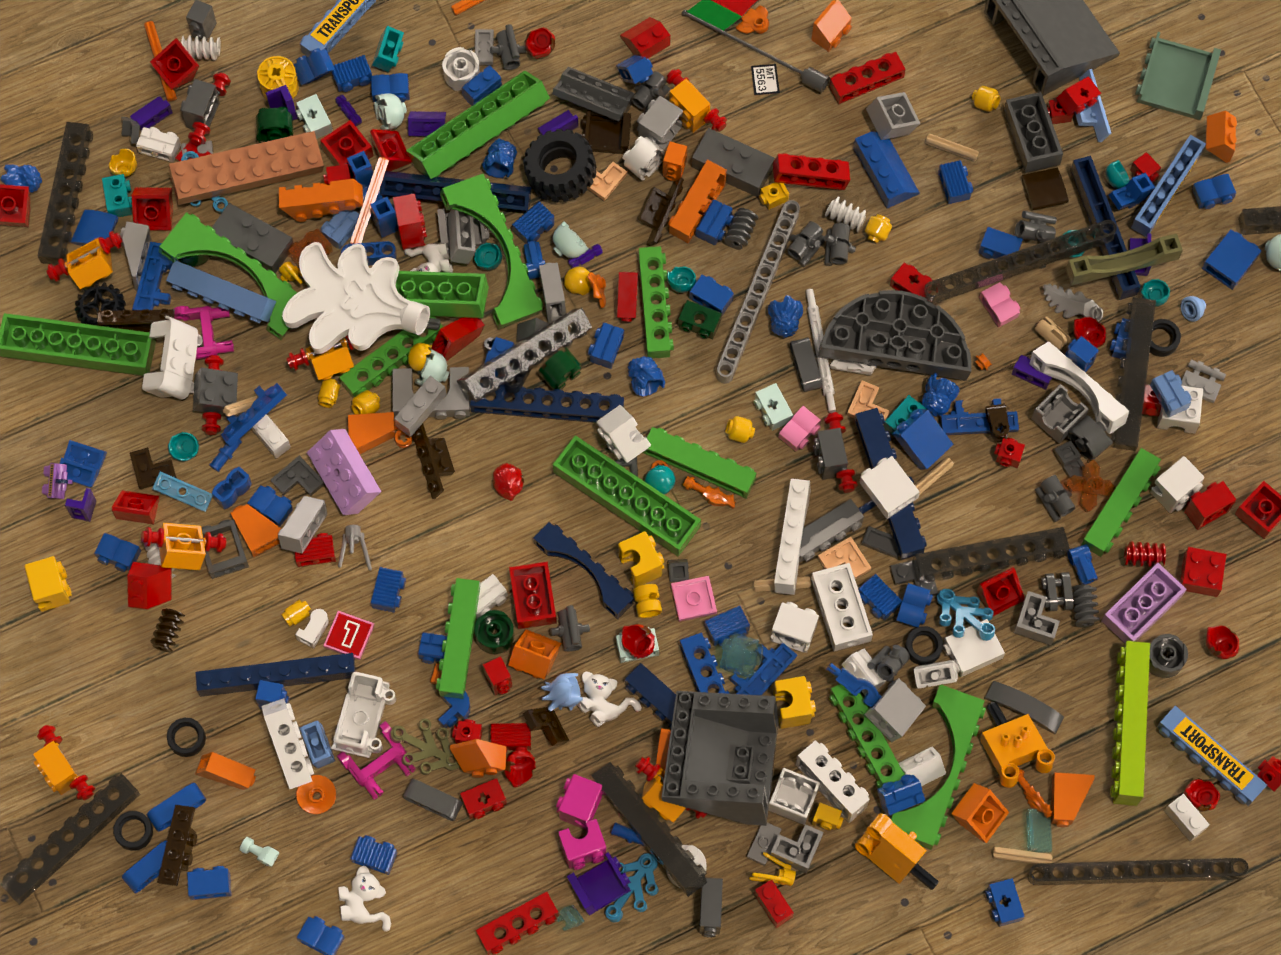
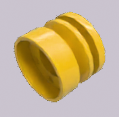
M272 56L265 59L257 71L261 93L267 100L266 92L286 85L292 99H294L298 93L299 84L293 63L281 56Z

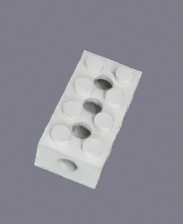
M850 563L813 572L811 582L833 651L871 642L873 634ZM837 587L840 591H834L832 588ZM843 605L846 609H840L837 606ZM849 623L852 627H845L843 624Z
M283 698L261 706L289 789L312 782L313 767L309 757L305 758L308 754L303 739L299 740L302 737L296 721L292 722V720H295L291 704H286Z
M815 740L798 755L796 766L806 777L821 782L819 786L821 794L834 808L841 810L843 818L850 823L867 808L870 800L868 798L869 794L863 787L859 788L855 784V778L849 772H844L841 768V763L835 757L832 759L828 754L829 751L822 743L819 744Z

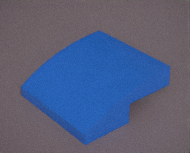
M84 210L71 243L83 246L98 237L106 239L109 237V232L114 230L118 216L96 210Z
M69 440L64 458H61L59 464H67V480H73V482L93 487L107 452Z

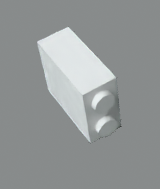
M893 456L888 459H881L872 470L868 468L861 474L860 484L886 519L919 498V490Z
M986 619L981 621V623H989V621ZM973 626L965 629L963 637L957 638L952 634L946 637L943 642V650L947 656L950 655L951 659L955 660L957 673H959L960 677L1003 659L1005 654L995 634L991 640L985 641L981 639L979 631Z

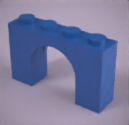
M362 151L348 157L347 162L351 179H355L363 186L364 202L373 170L365 152ZM379 191L376 201L370 204L372 210L371 218L381 238L399 230L396 213L388 197L383 198Z

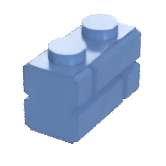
M344 210L338 214H333V218L329 222L326 221L321 227L322 238L338 250L342 248L353 234L359 217V213L354 210Z
M1173 370L1152 379L1150 384L1168 417L1187 410L1192 400L1189 392L1184 391L1181 386L1182 380L1178 374L1175 375Z
M314 721L300 728L312 764L316 768H321L336 761L332 749H330L328 738L325 735L324 727L319 721Z

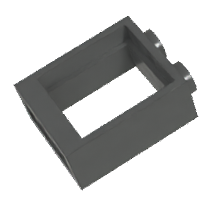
M223 520L218 525L202 527L203 538L206 532H210L211 536H214L218 533L232 530L240 554L238 557L212 565L209 552L205 551V561L212 579L249 568L234 520Z
M702 878L699 934H704V937L720 935L723 879Z

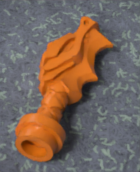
M687 476L683 484L687 490L694 489L703 493L702 497L713 506L727 505L732 509L735 508L736 502H734L733 494L726 495L719 487L715 489L710 485L705 487L695 482V477Z
M1019 768L1017 782L1025 790L1024 795L1028 799V804L1042 812L1046 818L1051 817L1053 811L1050 810V804H1046L1040 796V792H1036L1033 785H1030L1025 780V772Z

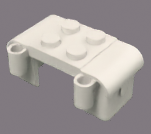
M165 316L168 320L157 321L151 324L149 335L150 339L165 337L160 368L162 372L144 374L142 389L161 398L173 396L183 400L189 393H194V382L192 380L197 346L202 345L203 339L195 327Z
M353 672L351 674L349 690L345 697L334 735V742L330 749L370 758L371 753L377 754L382 751L381 740L376 738L385 704L393 705L396 702L395 692L389 689L390 683L384 682L380 677L360 672Z

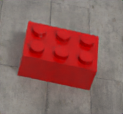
M548 561L509 567L518 629L557 624Z

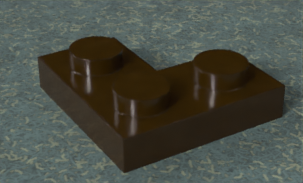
M148 447L130 452L139 489L154 486L160 471L177 478L171 459L153 464Z
M548 707L530 709L523 713L530 730L544 729L547 739L552 746L563 745L569 741L554 710L550 712Z

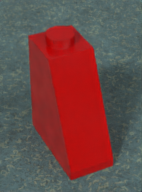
M619 272L617 317L621 318V321L632 322V318H636L638 272Z
M462 317L439 329L431 349L443 355L446 361H448L477 339L485 325L480 318Z

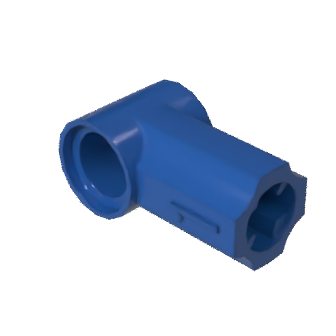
M530 241L524 244L529 280L540 278L539 265L545 264L539 242Z
M1085 544L1067 550L1069 562L1075 567L1081 585H1087L1096 581L1098 578L1091 562L1092 556L1088 545Z

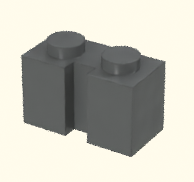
M195 0L186 16V20L189 24L191 35L194 38L198 36L199 40L205 36L207 41L217 24L213 7Z

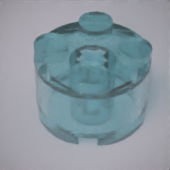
M738 633L733 634L729 639H724L722 643L723 653L720 668L747 678L753 676L756 672L754 670L755 666H760L762 661L763 646L759 644L760 641L758 639Z

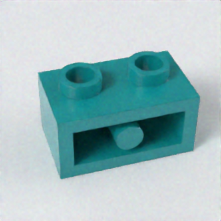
M389 26L385 28L380 37L372 66L387 72L390 71L392 66L396 67L399 60L397 54L401 51L404 43L402 41L404 32Z
M124 174L102 178L108 213L118 217L132 215V196L129 197L128 192L132 191L130 180H126Z
M908 395L885 421L884 429L894 436L893 433L897 430V426L909 419L910 414L914 410L926 408Z

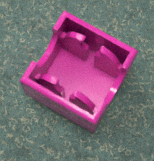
M573 774L571 779L567 778L564 785L565 795L564 797H559L556 812L559 813L560 820L587 830L586 822L593 820L603 796L601 791L602 785Z
M597 819L586 822L588 827L586 830L587 835L582 839L574 838L569 828L559 831V842L569 869L580 870L585 867L586 863L593 861V864L605 860L606 844Z

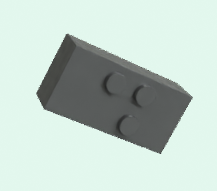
M1038 92L1007 99L1004 113L1025 173L1061 165L1063 152L1042 93Z
M708 128L692 157V168L701 171L708 159L727 169V184L758 197L761 188L764 187L773 170L775 158Z
M228 203L212 226L217 235L229 239L231 245L235 248L243 249L246 252V256L250 259L258 260L264 269H269L275 274L294 248L291 236L231 203Z

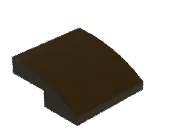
M1058 167L1022 175V181L1027 190V198L1033 210L1069 203L1066 188Z

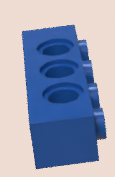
M701 632L680 640L679 646L697 692L709 693V689L715 688L719 693L730 694L728 690H724L722 685L725 684L724 678L716 670L718 664L715 656H711L709 652L711 646L708 638H704ZM696 653H702L705 657L699 660L696 659L694 655ZM708 670L712 675L710 677H703L701 672Z

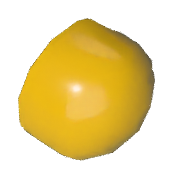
M120 149L118 155L111 156L109 169L112 174H124L127 177L136 170V157L130 149Z
M579 266L568 270L564 277L566 289L572 294H581L582 296L592 290L591 283L587 278L590 272L586 268Z
M416 343L412 346L408 354V363L413 370L421 371L424 368L426 356L431 354L429 348H432V345Z

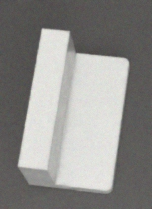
M933 747L899 763L904 774L914 775L921 782V786L946 774L941 756Z

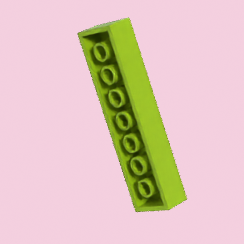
M1126 641L1124 646L1120 648V652L1117 653L1116 662L1120 664L1119 671L1116 672V683H1119V687L1115 691V702H1118V706L1114 711V721H1117V726L1113 730V740H1116V745L1112 750V759H1115V765L1111 769V778H1114V785H1111L1110 797L1113 798V804L1137 806L1144 797L1150 643Z

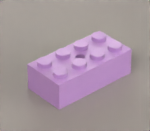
M345 429L328 431L307 452L343 515L358 514L381 493L380 488Z
M1157 563L1104 615L1102 622L1124 643L1126 641L1136 642L1183 596L1187 589Z

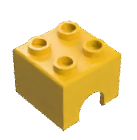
M645 531L618 544V553L622 564L627 562L637 563V565L630 568L632 572L630 580L634 588L661 577L662 569H664V558L660 552H656V543L652 535L648 536Z
M52 556L25 564L24 567L34 602L38 603V608L41 612L70 603L69 597L72 596V592L67 584V573L61 561L57 562L55 557Z
M805 676L775 681L773 696L776 697V702L785 701L790 705L780 709L779 726L781 729L810 724L811 718L815 717L814 700L810 701V693H812L810 681L806 682Z

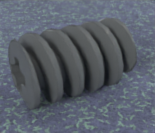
M738 208L730 225V230L727 232V237H725V243L737 250H741L742 246H747V240L751 238L749 233H753L752 227L756 226L755 221L758 220L757 214L745 208Z
M1090 585L1073 586L1072 590L1074 592L1072 594L1075 598L1073 604L1075 605L1074 612L1076 613L1074 619L1077 620L1075 626L1080 628L1091 627L1094 625V622L1100 620L1099 617H1094L1095 614L1099 613V610L1093 609V607L1098 606V603L1092 602V600L1098 598L1097 595L1092 594V592L1097 591V588Z

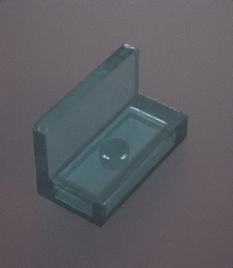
M1028 809L1026 813L1028 851L1038 853L1052 852L1051 817L1046 818L1043 813H1037V809Z

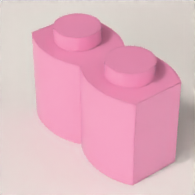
M1001 282L982 291L979 296L982 304L998 327L1018 318L1020 314L1019 304L1010 298L1009 289L1007 286H1003Z
M802 406L780 431L778 438L794 451H797L799 448L803 449L809 442L808 437L811 434L816 435L820 430L821 420Z

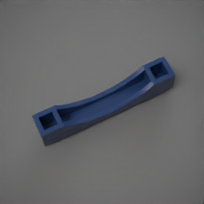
M548 522L533 537L534 544L547 556L569 560L586 570L600 590L603 607L618 620L634 604L633 593L627 588L623 589L613 575L609 576L604 572L605 568L600 563H594L590 559V554L584 549L581 551L571 537L567 538L563 535V530L558 525H552Z

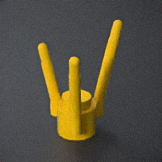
M289 261L281 265L279 272L282 274L280 277L282 281L288 282V280L293 281L296 279L302 284L298 274L301 277L303 276L297 266H294Z
M764 852L763 855L780 865L783 869L779 868L776 876L753 872L752 876L754 877H749V880L758 882L773 880L777 884L792 886L796 871L791 870V865L785 864Z

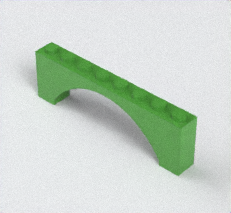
M480 174L442 188L440 196L446 210H457L479 220L495 235L503 248L508 269L507 285L499 306L495 307L491 312L499 330L540 314L543 310V303L540 297L536 296L534 282L529 280L527 266L525 263H522L518 246L514 245L512 240L513 234L506 227L505 215L503 212H500L498 199L490 190V181L488 178H485L484 174Z
M186 212L159 246V253L173 263L177 259L184 257L208 255L227 259L242 267L255 279L263 295L276 301L266 330L282 340L291 329L285 325L282 317L283 311L288 301L297 292L292 289L291 284L287 281L282 282L278 279L273 271L264 269L258 260L250 259L246 256V252L243 249L235 248L231 245L229 239L217 235L211 226L203 225L196 215H190Z
M944 685L939 686L932 707L936 708L942 716L951 736L953 762L950 775L943 787L929 800L912 809L894 813L891 818L892 822L907 834L915 832L917 835L915 841L922 847L932 850L933 845L938 846L941 834L938 833L940 826L944 827L948 816L944 814L947 808L951 809L954 798L951 797L953 790L957 791L961 781L958 779L959 772L963 773L967 761H964L965 755H970L973 743L970 742L972 736H977L980 725H977V721L979 718L983 719L986 710L983 707L985 700Z

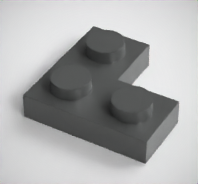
M300 455L271 479V483L283 495L299 484L312 496L325 485L322 478Z
M928 557L890 566L895 586L914 581L915 585L929 589L930 594L933 596L938 595Z

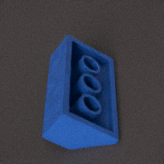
M872 131L855 138L853 149L886 209L920 194L890 139L881 140L878 132Z

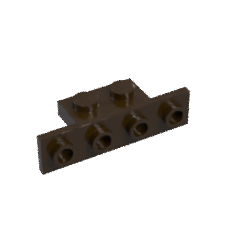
M683 178L673 182L668 194L656 187L651 188L638 217L640 222L653 229L646 245L651 246L661 240L663 227L668 224V216L676 206V197L682 192Z
M175 309L98 311L97 325H118L119 329L150 333L153 322L168 320L165 316L175 319Z
M422 423L412 435V439L417 448V455L422 464V471L427 480L428 490L431 493L432 499H436L444 491L440 476L452 475L455 470L445 438L428 439L424 424Z
M175 804L157 881L159 884L178 886L181 870L188 871V867L192 864V849L197 843V834L191 828L195 807Z

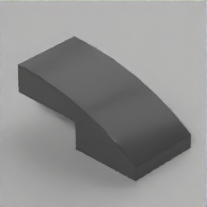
M1072 441L1054 449L1062 468L1073 485L1090 477V473L1081 461V455Z

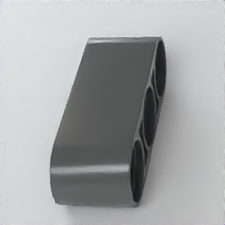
M807 337L790 341V350L803 392L822 388V379L810 339Z
M411 779L403 795L405 800L450 821H455L463 805V802L416 779Z

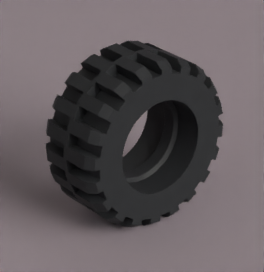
M556 129L555 132L547 131V134L539 135L536 141L533 140L530 143V149H526L523 164L529 185L538 196H542L547 201L552 199L553 202H559V200L566 202L570 198L576 199L580 193L584 194L587 191V186L590 187L594 182L593 178L596 177L597 166L592 148L586 138H582V135L577 132L574 134L572 130L566 129V131H563L562 129ZM570 157L576 160L573 167L565 173L549 174L544 171L546 166L556 158Z

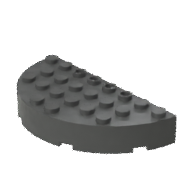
M884 290L870 295L865 294L841 308L827 327L818 353V357L929 375L937 373V376L966 381L971 373L972 363L970 350L967 347L966 338L961 328L944 309L928 302L922 296L896 290Z

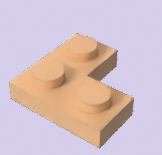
M612 162L602 174L596 173V177L593 178V184L590 187L587 186V189L605 201L627 176V171L615 162Z
M862 380L847 412V416L855 418L856 413L878 408L879 414L882 413L886 421L890 411L873 404L879 387Z
M852 537L818 555V559L825 569L850 563L855 579L871 571V566Z

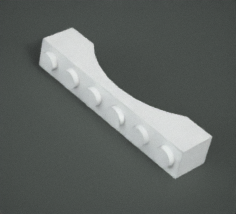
M1048 341L1032 352L1030 365L1037 371L1064 381L1081 392L1092 406L1096 423L1100 421L1106 427V431L1109 434L1126 424L1129 414L1126 407L1121 405L1110 393L1090 378L1085 371L1081 370L1071 359L1060 352L1057 347Z
M791 479L774 581L775 593L795 595L801 540L811 493L810 481Z

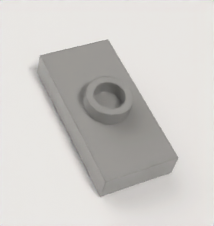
M475 29V54L478 57L479 65H493V54L490 53V47L494 46V29Z
M767 823V826L761 825L747 858L765 866L768 858L763 853L771 854L781 828Z

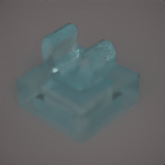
M574 905L564 907L559 912L561 916L557 918L558 922L566 921L567 925L563 928L564 931L580 926L585 922Z

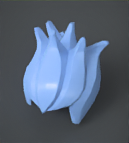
M578 673L560 674L552 683L545 682L546 685L541 687V689L550 692L547 696L542 697V700L552 701L548 707L550 712L557 707L560 710L563 707H569L572 710L583 700L578 681L575 677L578 676Z

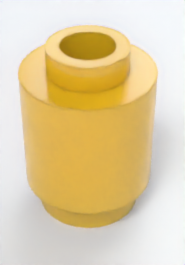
M330 378L322 381L318 395V404L320 406L333 408V405L336 404L341 387L337 380Z
M299 599L284 609L285 612L281 615L289 627L293 624L295 626L310 616L309 611H311V608L305 600L301 602Z

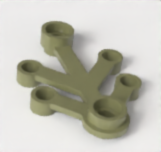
M422 719L418 724L426 743L407 734L402 726H395L390 731L389 736L394 743L404 741L422 750L414 754L406 753L402 757V763L405 766H410L413 762L434 756L440 760L433 763L423 762L419 770L423 775H428L431 771L443 767L450 771L459 768L460 765L450 750L449 731L446 728L442 727L436 732V737L441 741L443 751L436 747L430 730L431 722L428 719ZM422 723H427L428 728L422 727ZM396 731H401L402 736H397ZM440 731L445 732V735H446V736H445V737H441L440 734H439V732H440ZM405 757H410L412 761L407 762ZM449 757H453L455 763H451ZM423 766H428L429 771H424Z

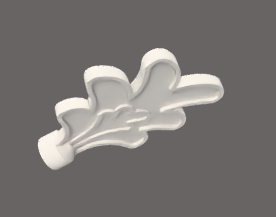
M319 242L311 243L301 252L299 267L303 279L309 288L298 292L288 301L282 317L285 325L289 328H297L317 318L309 333L310 344L315 353H325L347 335L352 346L362 351L368 349L379 336L388 331L403 329L420 335L426 329L430 318V308L426 305L409 301L398 293L396 280L399 273V265L396 259L389 257L381 258L375 262L372 268H369L364 246L355 244L348 247L340 255L337 269L330 262L323 246Z

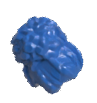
M498 138L489 147V155L483 160L482 167L490 176L504 178L507 175L508 178L514 171L513 163L517 156V150L509 141Z
M13 164L5 165L4 170H6L7 174L2 175L0 178L1 182L5 185L28 186L30 193L37 191L40 183H42V178L37 168L31 165L20 167Z
M786 295L783 302L773 300L768 305L772 331L783 338L793 336L796 333L799 319L803 314L801 302Z
M643 356L632 359L629 362L628 376L632 379L631 384L636 395L644 397L657 392L659 385L662 388L665 387L663 373L651 357Z
M937 373L929 377L925 386L927 393L922 398V405L934 417L947 413L951 402L956 399L960 392L959 387L954 382L945 378L936 380Z

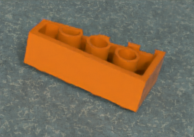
M707 159L684 201L680 203L676 215H673L669 220L670 234L686 243L690 242L712 200H717L726 186L727 169Z
M355 179L330 181V185L313 183V187L295 185L294 189L286 190V187H279V208L298 222H304L310 218H321L327 214H338L344 210H355L357 207L363 206V186Z

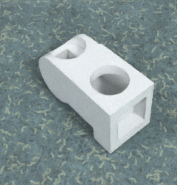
M322 609L314 610L310 615L311 620L305 630L299 628L295 634L298 641L313 649L329 623L327 613Z

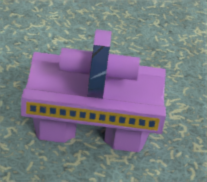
M50 463L49 466L44 467L43 474L49 477V483L42 486V494L47 495V498L64 499L67 484H72L73 480H67V464Z

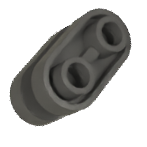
M1069 572L1060 573V579H1055L1053 573L1045 574L1044 578H1041L1042 589H1045V597H1047L1044 607L1048 608V611H1057L1058 605H1063L1064 610H1073V594ZM1057 586L1061 587L1062 597H1057Z

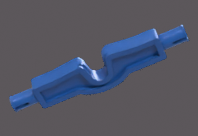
M832 663L827 667L826 670L835 675L836 681L854 696H857L863 689H866L867 694L863 699L866 705L873 707L882 697L870 681L855 677L845 668L840 670Z

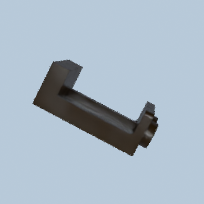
M587 111V117H583L582 128H585V134L582 133L581 135L582 138H586L592 151L625 154L629 150L631 113H624V117L617 121L611 120L606 116H592L591 111Z

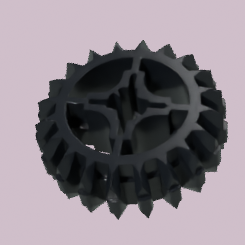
M96 282L95 287L90 286L88 290L82 288L83 295L78 294L79 300L75 301L77 319L81 320V324L113 328L112 325H97L98 318H93L88 314L98 315L99 308L101 311L126 310V302L118 288L114 289L112 284L107 287L105 282H103L102 286H99V283ZM102 296L110 297L113 300L110 301V299H103Z

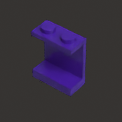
M609 852L605 854L608 858L607 861L577 878L574 872L567 876L589 916L631 891L628 886L631 883L625 872L621 874L618 869L622 867L616 856L612 858Z

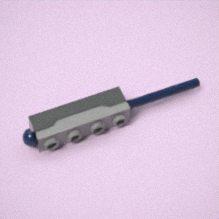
M849 499L803 528L799 563L803 560L809 561L815 556L814 553L819 550L824 551L831 546L830 543L835 540H842L849 531L852 530L854 532L858 530L863 523V514L877 506L874 501L871 500L858 508L852 499Z

